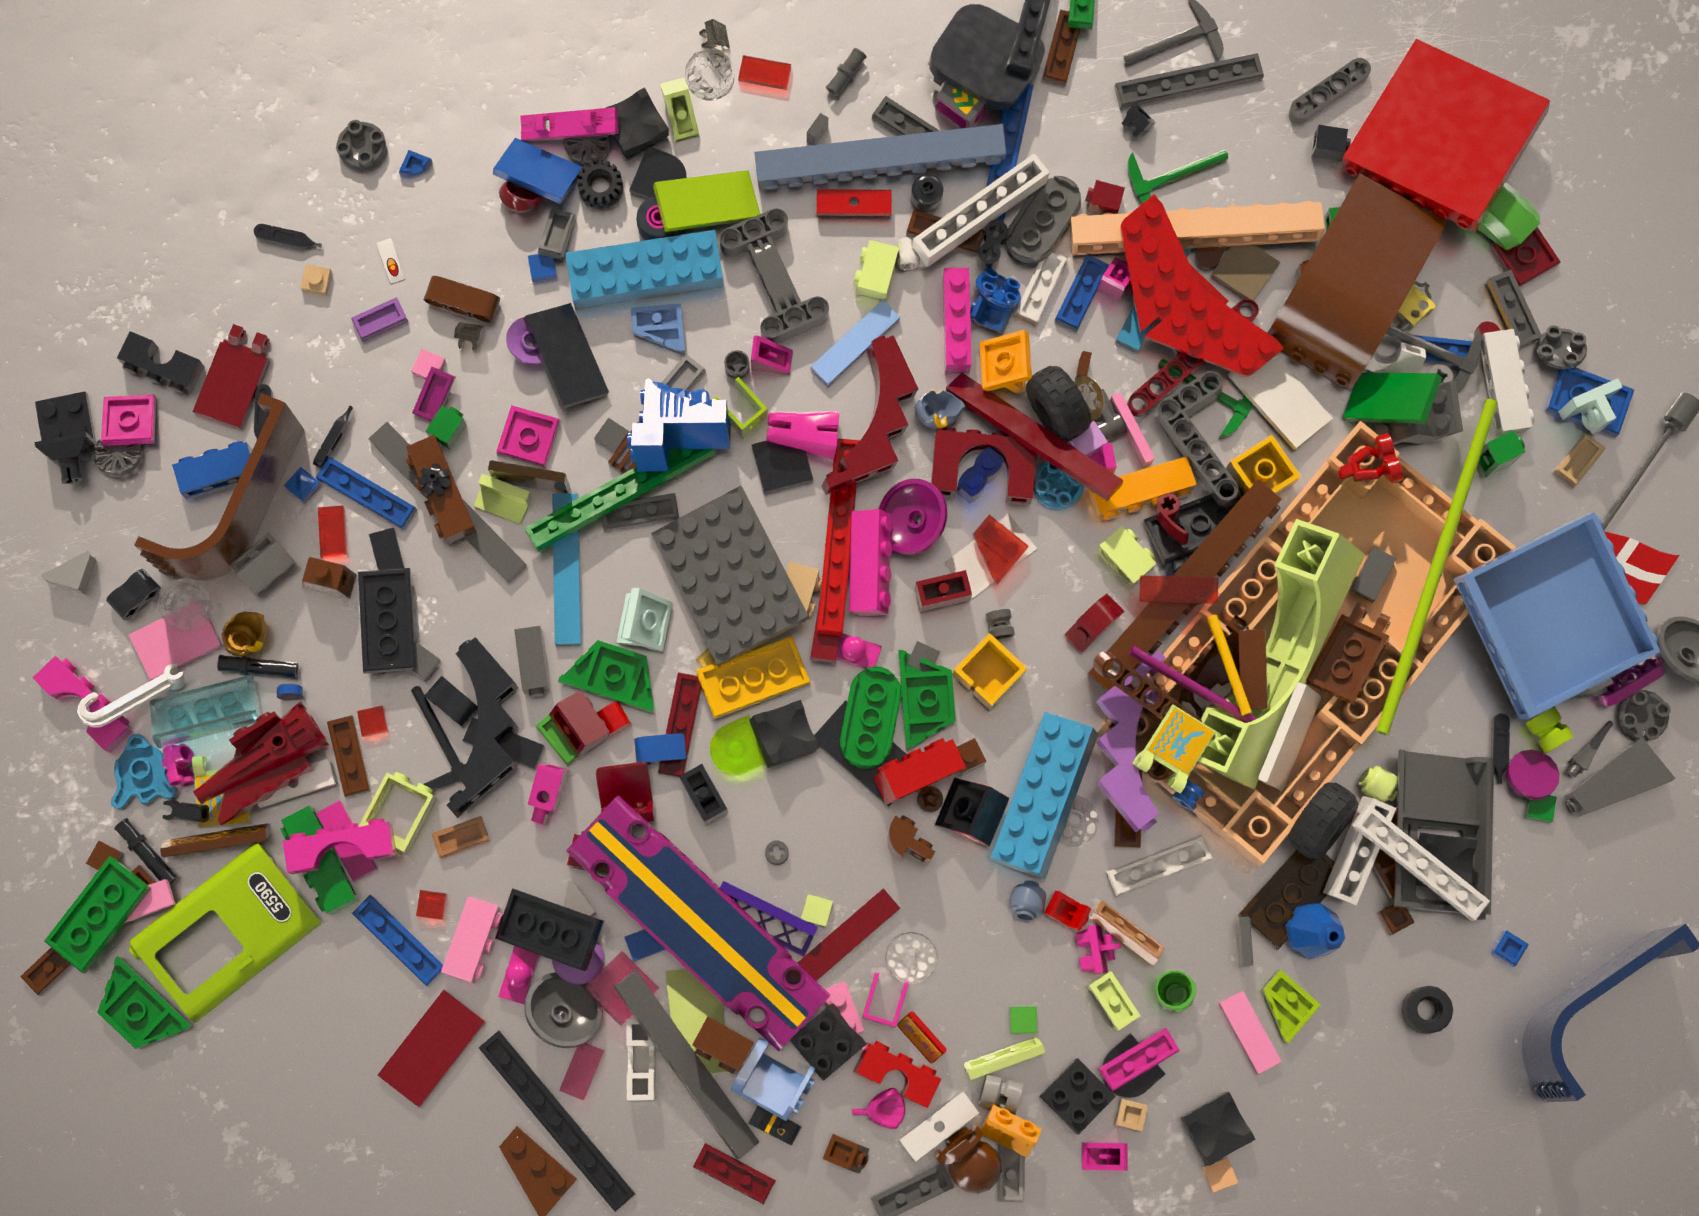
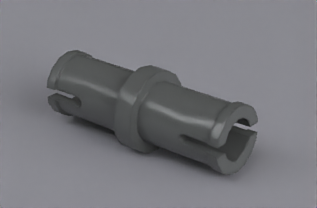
M853 48L845 62L837 67L838 72L826 86V89L832 95L839 96L849 80L855 78V72L864 59L867 58L865 53L858 48Z

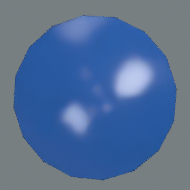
M986 268L982 274L978 275L976 287L988 301L1004 308H1014L1019 305L1021 301L1020 292L1018 291L1020 283L1013 278L1007 279L998 275L991 268Z

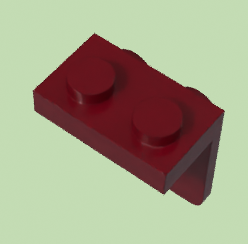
M636 762L597 768L596 780L601 812L619 795L643 819L648 822L654 821V804L647 763Z

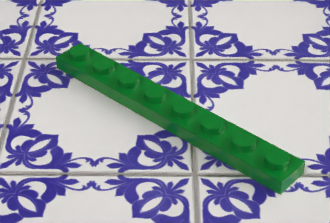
M669 449L668 471L637 472L635 467L524 528L525 532L539 552L716 454L715 449Z

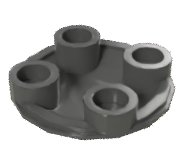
M359 120L350 121L347 127L339 134L336 143V151L342 161L349 166L357 168L369 167L378 162L386 148L385 136L381 129L372 123L360 122Z
M1552 325L1547 328L1546 332L1542 334V338L1537 341L1536 351L1539 358L1553 368H1574L1581 364L1587 355L1586 336L1570 329Z
M1639 690L1621 703L1619 710L1620 724L1624 731L1634 739L1643 737L1645 741L1655 740L1667 728L1671 709L1669 704L1664 702L1656 693Z

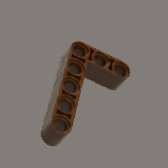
M1101 652L1095 657L1093 666L1097 673L1161 720L1166 715L1164 714L1165 708L1173 704L1202 722L1198 716L1112 653ZM1113 661L1112 668L1105 671L1106 664ZM1133 676L1131 683L1125 686L1126 678ZM1152 690L1151 697L1144 700L1145 694ZM1153 759L1147 774L1157 781L1166 779L1172 770L1161 763L1157 769L1152 770L1153 764L1158 762Z

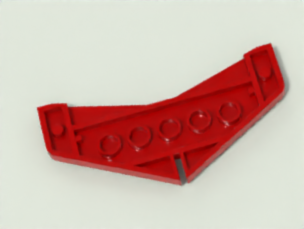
M1155 194L1123 219L1120 225V233L1139 332L1141 333L1157 319L1161 321L1145 334L1144 338L1244 377L1253 375L1284 349L1276 338L1199 286L1166 210Z

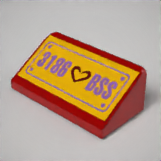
M910 1011L898 1022V1028L929 1063H934L947 1051V1048L914 1011Z

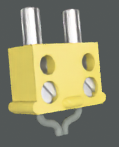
M1414 282L1396 315L1402 321L1396 328L1400 329L1406 324L1401 330L1405 331L1408 327L1412 329L1427 313H1432L1435 309V304L1431 301L1432 296L1428 291L1430 285L1427 282ZM1415 285H1417L1418 287L1425 286L1426 295L1422 293ZM1411 314H1415L1417 318H1413Z

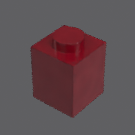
M1096 180L1094 188L1089 187L1085 199V202H1089L1087 211L1100 215L1104 213L1118 214L1125 187Z

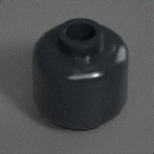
M929 174L921 175L915 179L911 189L913 204L924 211L934 210L938 207L943 198L944 188L942 182L937 177Z

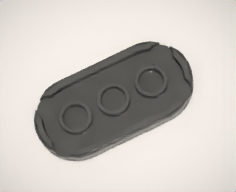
M1054 176V178H1049L1045 185L1029 195L1008 227L1006 245L1008 251L1015 259L1024 263H1037L1051 255L1070 226L1071 217H1076L1081 208V193L1074 181L1064 176Z

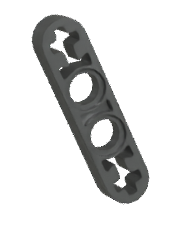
M1364 58L1353 59L1292 102L1289 108L1291 120L1296 123L1306 122L1363 83L1370 74V63ZM1362 67L1364 69L1362 74L1358 72L1352 79L1349 76L1354 72L1355 68L1359 69ZM1337 78L1343 79L1346 87L1344 89H1337L1333 85V80ZM1323 92L1327 100L1323 103L1317 102L1313 94ZM1309 102L1310 106L1306 108L1304 114L1301 112L1297 114L1295 112L1297 106L1301 109Z

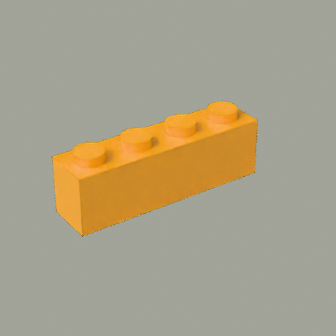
M1186 456L1119 476L1123 480V485L1108 501L1089 489L1088 493L1096 518L1104 517L1105 520H1110L1118 517L1120 512L1126 510L1129 513L1140 511L1143 509V505L1152 503L1153 506H1157V501L1163 494H1173L1179 499L1192 494L1191 491L1194 490L1197 484Z

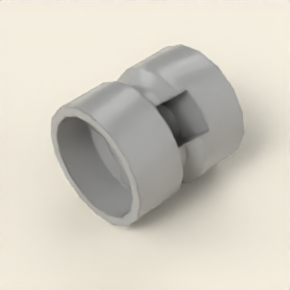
M986 1074L978 1107L991 1110L994 1104L1015 1115L1023 1083L1010 1079L1003 1082L1000 1076Z

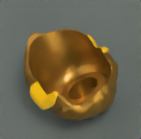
M246 611L234 614L232 619L225 623L221 633L224 649L229 654L251 656L262 648L267 637L264 615Z

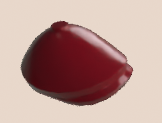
M505 181L499 188V197L503 204L516 213L531 211L545 199V197L509 181Z

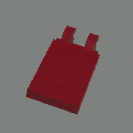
M233 324L228 340L224 339L223 342L219 343L192 412L242 430L255 399L256 388L260 385L270 361L266 358L267 354L265 353L270 339L267 338V335L257 332L252 342V348L243 346L242 343L246 330H243L244 328Z

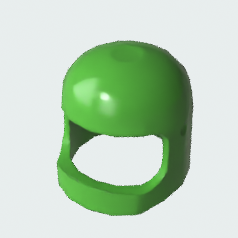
M1178 970L1168 971L1158 979L1156 995L1160 1004L1166 1010L1182 1012L1192 1005L1196 996V984L1184 972Z

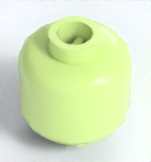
M1381 766L1369 767L1365 770L1359 781L1361 793L1364 796L1374 798L1383 803H1386L1388 800L1393 801L1397 796L1398 778L1395 774Z

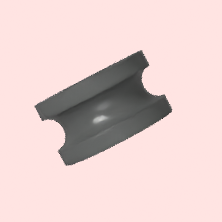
M774 840L767 845L765 856L770 864L781 865L787 861L789 851L784 842ZM778 846L779 850H784V855L781 854V859H775L773 855L770 856L769 852H773L772 847Z

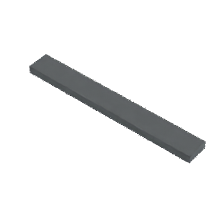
M386 422L368 439L419 491L414 480L418 478V474L415 469L410 470L405 456L409 454L406 446L410 444ZM422 492L421 494L428 500L427 495ZM464 501L477 531L464 538L509 583L527 564Z
M637 970L632 971L614 985L613 988L735 1158L740 1159L759 1143L758 1139Z

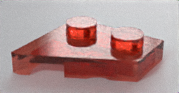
M990 514L973 533V538L994 583L997 585L1029 548L1025 542Z

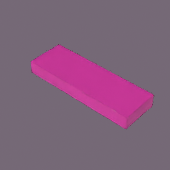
M340 800L316 813L324 829L332 828V832L342 830L343 825L353 824ZM352 844L335 846L353 882L377 870L373 860L366 858L359 847Z
M1164 1028L1104 1064L1098 1070L1111 1092L1180 1050L1167 1028Z

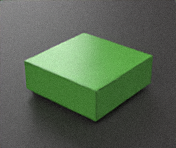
M1037 1006L1010 1007V1034L1038 1033Z

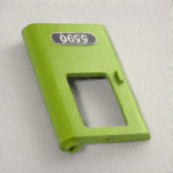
M255 842L129 940L131 946L128 949L137 960H143L193 1023H196L321 925L322 922L274 864L272 857L259 842ZM213 910L241 943L243 951L191 993L184 994L158 962L155 955L157 951L207 912Z

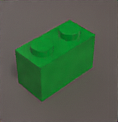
M1512 430L1484 445L1478 464L1486 477L1514 464L1526 452L1522 438Z

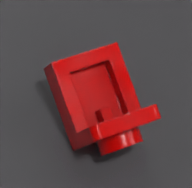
M1055 890L1044 914L1067 928L1080 931L1088 922L1091 907L1080 904L1064 893Z

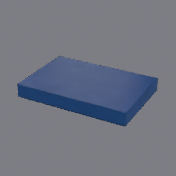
M514 138L493 168V175L561 204L578 179L579 171L582 172V166Z
M1576 367L1559 369L1545 410L1560 416L1558 411L1572 398L1604 385L1611 380ZM1622 385V388L1607 400L1616 419L1601 430L1602 432L1615 437L1619 435L1635 389ZM1581 413L1567 418L1583 424Z

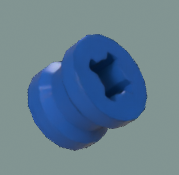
M1187 780L1181 793L1175 792L1172 798L1184 808L1194 811L1197 807L1196 802L1198 799L1203 798L1205 792Z

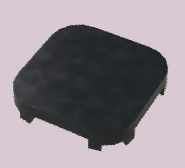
M969 4L960 8L949 22L932 49L928 65L934 76L933 81L941 86L943 82H946L986 104L985 111L993 113L994 110H1004L1007 108L1012 110L1017 105L1018 99L1036 71H1039L1045 54L1044 43L1040 38L1030 76L1007 70L1006 66L1018 23L987 6Z

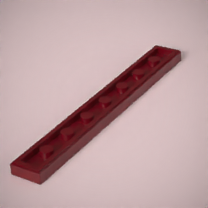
M961 372L946 387V391L960 399L966 407L1104 500L1108 501L1123 485L1121 478L991 391H985L982 385Z

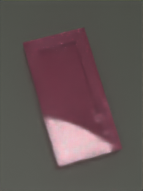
M587 1043L578 1046L559 1091L584 1101L604 1050Z

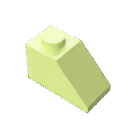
M681 78L660 84L675 140L699 134L685 79Z

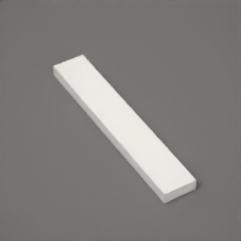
M1366 805L1352 824V827L1469 920L1475 922L1490 902V900L1372 806Z

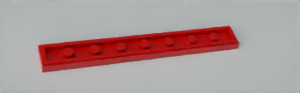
M837 438L833 471L840 470L842 472L839 467L840 461L860 440ZM857 483L830 493L817 634L843 636L851 553L852 511H855Z

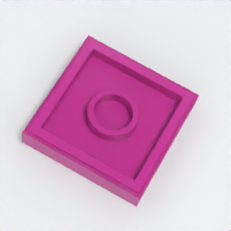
M156 396L104 397L101 430L102 445L154 444Z
M511 405L496 451L497 455L546 468L561 422L560 419Z

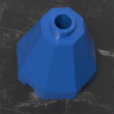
M1318 902L1296 907L1293 912V918L1288 920L1286 924L1288 941L1292 949L1300 952L1306 958L1314 959L1332 954L1341 947L1345 940V934L1338 914Z

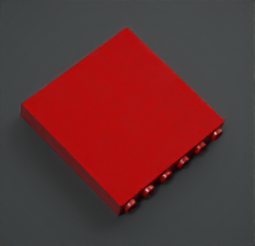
M1415 39L1344 154L1342 169L1354 177L1361 173L1416 205L1433 211L1436 216L1454 221L1462 229H1470L1476 232L1547 115L1550 100Z

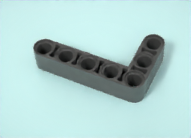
M1208 371L1162 400L1158 405V421L1183 457L1187 456L1191 468L1217 504L1221 507L1229 508L1238 500V485L1189 418L1217 400L1222 394L1223 379L1221 375L1214 371ZM1209 382H1213L1217 384L1218 387L1216 389L1209 390L1205 387V385ZM1193 396L1197 400L1194 403H1186L1184 398ZM1171 409L1176 414L1172 417H1166L1162 413L1165 410ZM1181 429H1186L1190 434L1186 437H1180L1177 435V432ZM1195 449H1200L1204 452V455L1195 457L1191 452ZM1209 469H1215L1219 474L1215 477H1209L1205 472ZM1224 489H1229L1234 494L1231 497H1223L1220 492Z

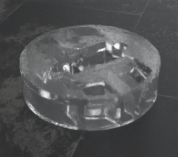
M707 49L695 52L685 68L686 84L691 93L696 97L707 101L718 100L726 96L734 85V66L728 56L720 51ZM700 65H704L705 68L709 66L721 81L719 82L720 88L711 87L700 74ZM730 69L731 73L726 76L725 72ZM694 74V79L690 81L689 77Z

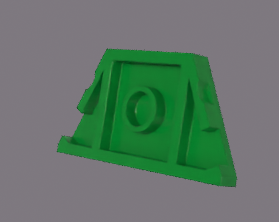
M597 640L564 675L562 674L559 677L558 682L650 713L654 712L648 661L645 655Z
M898 650L905 747L907 750L956 722L951 669L941 665H934L931 661L921 658L920 663L933 668L932 671L923 672L908 665L907 662L911 654L904 650Z
M117 956L115 958L111 978L107 981L105 996L100 1002L97 1013L135 1049H139L192 1027L175 1008L121 957Z

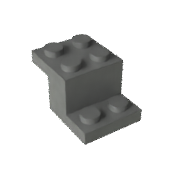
M1449 381L1439 385L1426 424L1374 422L1375 433L1378 436L1388 433L1393 441V445L1401 442L1425 444L1463 432L1456 382Z

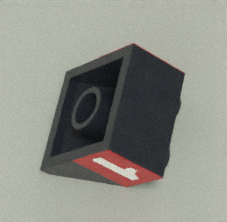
M954 777L935 825L972 842L990 847L1010 798L990 786Z

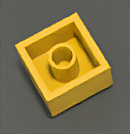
M1273 435L1231 460L1226 467L1243 495L1258 479L1278 495L1294 485L1301 477Z

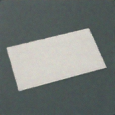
M1007 514L944 564L952 573L966 570L972 598H974L1037 548L1014 519Z

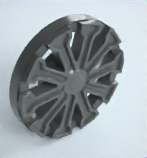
M610 135L564 139L567 155L574 162L581 165H589L588 162L593 161L595 164L597 159L602 161L607 156L611 146ZM603 137L606 138L605 141L599 140V139H601V138H603ZM569 142L575 143L571 146L568 145ZM597 146L604 147V151H600ZM579 149L577 154H572L573 151ZM594 152L597 158H593L591 153ZM584 153L587 155L585 160L581 159Z
M99 439L94 446L93 459L97 468L102 473L113 477L124 476L135 470L141 462L142 447L140 444H135L134 447H130L131 445L103 446L101 439ZM137 453V456H131V455H129V454ZM127 461H129V462H131L132 464L129 466V465H126L125 463H126ZM117 465H121L120 470H116Z

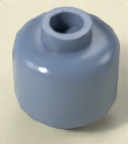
M1027 880L1024 881V884L1016 885L1013 889L1010 903L1011 911L1019 920L1034 921L1043 915L1046 892L1035 881Z

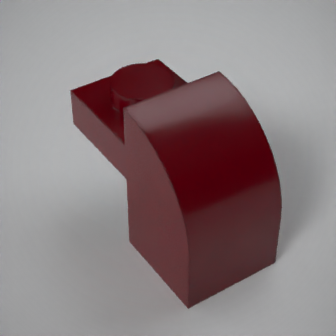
M1106 593L1064 635L1083 653L1125 611Z

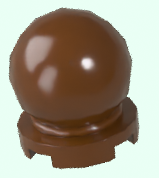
M973 1123L971 1126L973 1129L968 1130L965 1126L945 1141L947 1147L942 1152L939 1149L936 1150L934 1157L941 1166L949 1164V1174L959 1188L965 1192L979 1194L990 1190L997 1183L1002 1172V1163L998 1152L987 1142L980 1141L983 1132L976 1123Z

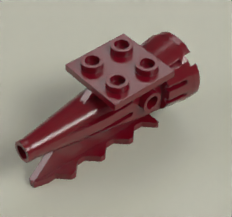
M302 702L296 704L281 718L275 711L272 713L266 712L256 719V723L250 727L244 726L233 733L234 737L229 739L230 743L236 748L234 758L193 791L201 804L224 794L218 822L221 826L235 817L247 813L254 805L271 798L276 791L293 784L300 776L314 770L305 757L328 747L329 743L326 741L325 736L313 717L308 715L307 709Z

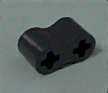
M992 220L986 226L984 234L985 243L980 247L977 256V265L983 271L986 268L995 270L999 264L1000 248L1005 244L1008 234L1007 225L1001 220ZM994 231L999 232L997 237H993ZM987 254L992 255L990 260L985 259Z
M142 568L133 573L124 584L112 591L106 601L123 620H127L135 615L144 604L152 600L160 592L161 587Z
M443 676L424 695L461 727L478 708L474 702Z

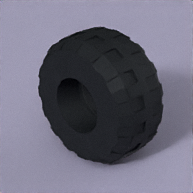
M1047 366L1032 375L1031 380L1026 384L1027 396L1037 417L1046 429L1066 442L1077 438L1089 429L1092 419L1088 405L1067 372L1058 366Z
M1336 782L1325 783L1309 801L1291 828L1288 835L1291 846L1310 859L1322 858L1340 837L1354 816L1359 805L1356 796Z

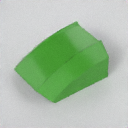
M1506 182L1478 227V230L1505 250H1509L1520 245L1540 224V215L1522 195Z

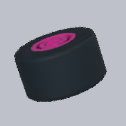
M656 196L642 202L637 210L636 221L639 233L644 240L679 235L681 230L665 232L662 218L657 217L661 215Z

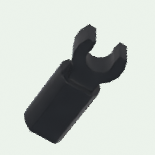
M176 800L163 802V805H169L172 808L171 814L162 815V818L165 820L179 819L205 823L209 819L208 805L179 803Z

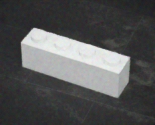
M1514 329L1488 332L1481 336L1480 354L1489 399L1498 402L1493 417L1496 436L1504 435L1512 430L1515 433L1526 432L1532 428L1534 423V414L1532 409H1529L1527 400L1529 399V388L1526 384L1524 385L1523 379L1525 367L1518 353L1520 350V340L1518 336H1515Z
M1365 796L1361 798L1323 893L1355 906H1357L1380 848L1352 827V824L1366 805L1372 806L1390 822L1396 808Z

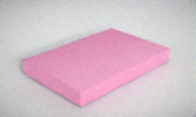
M200 600L129 634L132 644L151 681L164 674L165 668L170 664L176 663L179 669L223 647Z

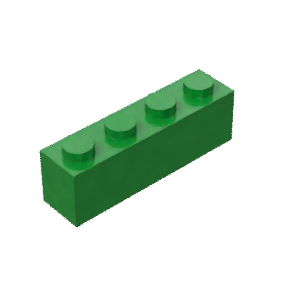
M310 805L282 819L281 822L284 827L280 828L285 840H290L289 836L293 834L305 833L306 836L316 835V830L324 829L314 808ZM331 848L323 856L319 870L309 871L303 875L309 888L314 887L318 894L315 901L321 912L326 911L327 914L333 915L360 901L334 848Z

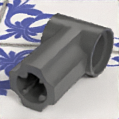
M1101 389L1104 396V409L1100 417L1094 421L1106 440L1109 441L1126 433L1127 428L1122 416L1114 410L1105 390Z

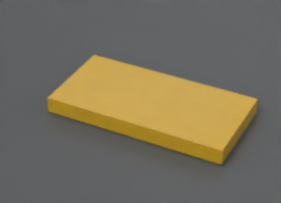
M793 636L748 651L721 666L714 663L696 670L713 719L811 684Z

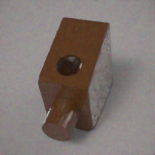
M309 557L302 579V587L350 599L357 574L345 565Z

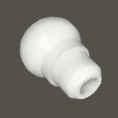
M901 238L898 241L897 266L904 271L913 270L919 266L920 257L912 248V240L910 238Z

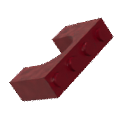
M952 427L936 430L931 483L941 491L943 496L955 497L958 467L962 459L974 451L984 450L999 456L1006 466L1007 488L1005 502L1031 504L1036 465L1035 452L1003 432H992L991 435L981 434V431L974 429L966 430V432H957Z

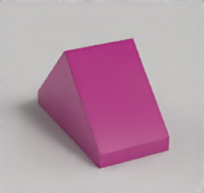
M1115 257L1104 273L1098 287V291L1119 302L1130 283L1125 261Z
M756 335L753 338L751 370L790 374L793 350Z
M1082 1142V1170L1128 1171V1143Z

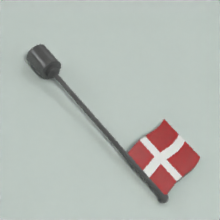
M1681 392L1664 416L1665 425L1668 430L1603 522V531L1673 431H1686L1699 412V399L1695 396ZM1604 531L1607 539L1614 546V554L1618 562L1625 569V577L1628 584L1636 592L1637 603L1647 604L1680 555L1661 552L1632 538Z

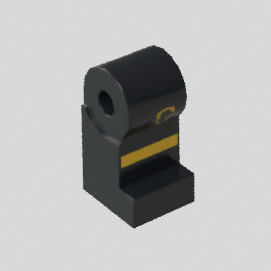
M757 1106L748 1124L791 1146L802 1126L789 1119L785 1121L760 1106Z

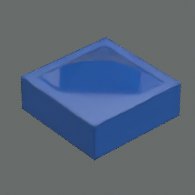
M300 467L284 486L305 503L321 486V483Z

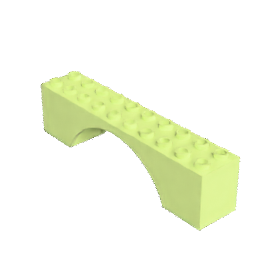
M1296 519L1276 560L1274 567L1278 581V602L1273 628L1266 645L1268 708L1251 709V715L1258 719L1248 723L1240 721L1216 706L1207 707L1201 718L1202 723L1215 730L1216 733L1197 763L1216 774L1253 790L1259 781L1258 777L1298 682L1305 684L1365 557L1364 553L1339 533ZM1234 694L1226 699L1239 707Z

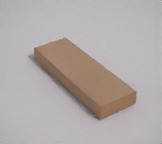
M1104 901L1099 903L1090 919L1153 966L1165 949L1164 946Z

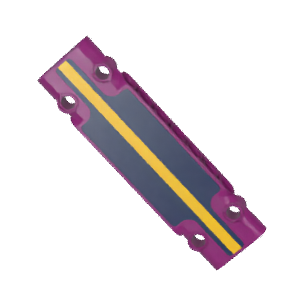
M619 795L566 850L595 881L605 888V892L732 1012L736 1015L739 1014L746 1020V1023L763 1036L777 1051H780L830 997L831 994L812 978L801 965L796 963L791 958L792 955L665 835L657 832L648 821L643 819ZM635 824H642L646 828V834L643 838H636L633 835L632 828ZM598 863H606L609 866L610 872L607 877H601L597 874L596 866ZM795 969L801 974L800 981L797 983L789 982L786 978V973L789 970ZM753 1009H761L765 1014V1018L760 1022L753 1021L750 1017V1012Z

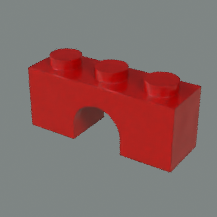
M875 1041L874 1045L867 1043L853 1072L877 1084H881L884 1076L889 1071L898 1070L903 1074L905 1080L904 1088L900 1095L928 1108L941 1082V1078L935 1076L937 1071L924 1064L921 1068L913 1065L914 1059L900 1052L898 1056L889 1053L890 1047L878 1041Z

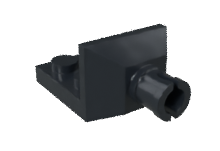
M84 391L35 401L41 441L34 442L35 447L60 467L61 482L63 484H73L72 479H75L76 483L81 482L83 478L79 465L88 459L94 451L96 444L88 394Z

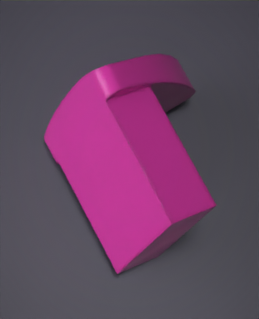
M1112 443L1102 444L1100 450L1090 458L1114 474L1117 466Z

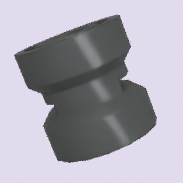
M739 350L728 353L724 361L727 377L733 381L738 377L741 380L746 379L750 372V362L747 354Z
M1000 609L985 614L986 621L990 624L989 633L995 639L1000 640L1015 636L1014 627L1010 624V619L1012 618L1010 609Z

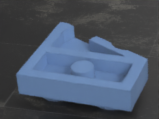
M681 303L631 307L633 335L680 353H685Z

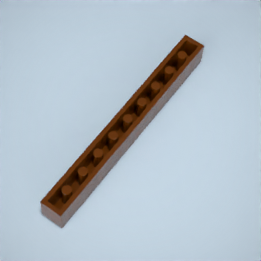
M1258 479L1107 652L1112 653L1134 670L1142 662L1128 655L1133 646L1153 655L1163 644L1159 639L1165 633L1170 636L1178 627L1179 623L1176 620L1183 613L1187 616L1197 605L1193 602L1199 594L1204 597L1213 587L1210 581L1216 574L1221 577L1228 570L1230 565L1227 562L1233 555L1238 558L1248 547L1244 542L1250 536L1255 539L1263 530L1264 526L1261 523L1268 516L1272 519L1281 509L1278 504L1282 499ZM1113 661L1106 664L1105 671L1112 668ZM1094 667L1088 672V675L1106 691L1115 686L1097 673Z

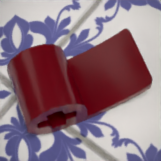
M1163 494L1157 501V520L1171 537L1182 545L1188 544L1189 533L1175 524L1179 519V498L1173 494Z

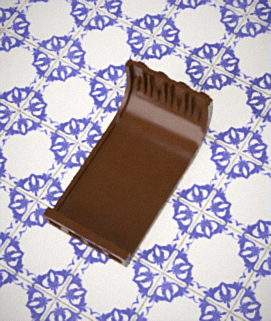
M1360 173L1270 327L1268 334L1278 340L1284 348L1282 352L1289 355L1293 360L1305 364L1316 373L1324 375L1335 381L1339 386L1351 390L1392 324L1445 228L1447 221Z
M263 393L260 394L257 403L267 415L266 421L217 528L206 540L192 547L178 549L169 548L138 536L134 546L141 551L140 556L146 558L147 562L159 569L160 573L169 577L177 574L193 580L215 579L231 572L232 569L229 565L251 548L304 431V428L285 402Z

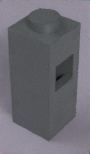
M540 626L514 629L522 691L524 694H529V697L545 695L544 691H550L543 631Z

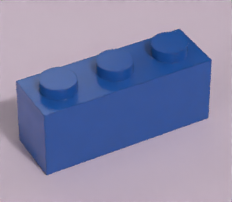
M237 441L229 444L228 448L222 450L210 449L205 451L202 456L195 458L193 456L179 459V463L172 464L181 495L188 499L237 484L252 452L250 445L247 442Z

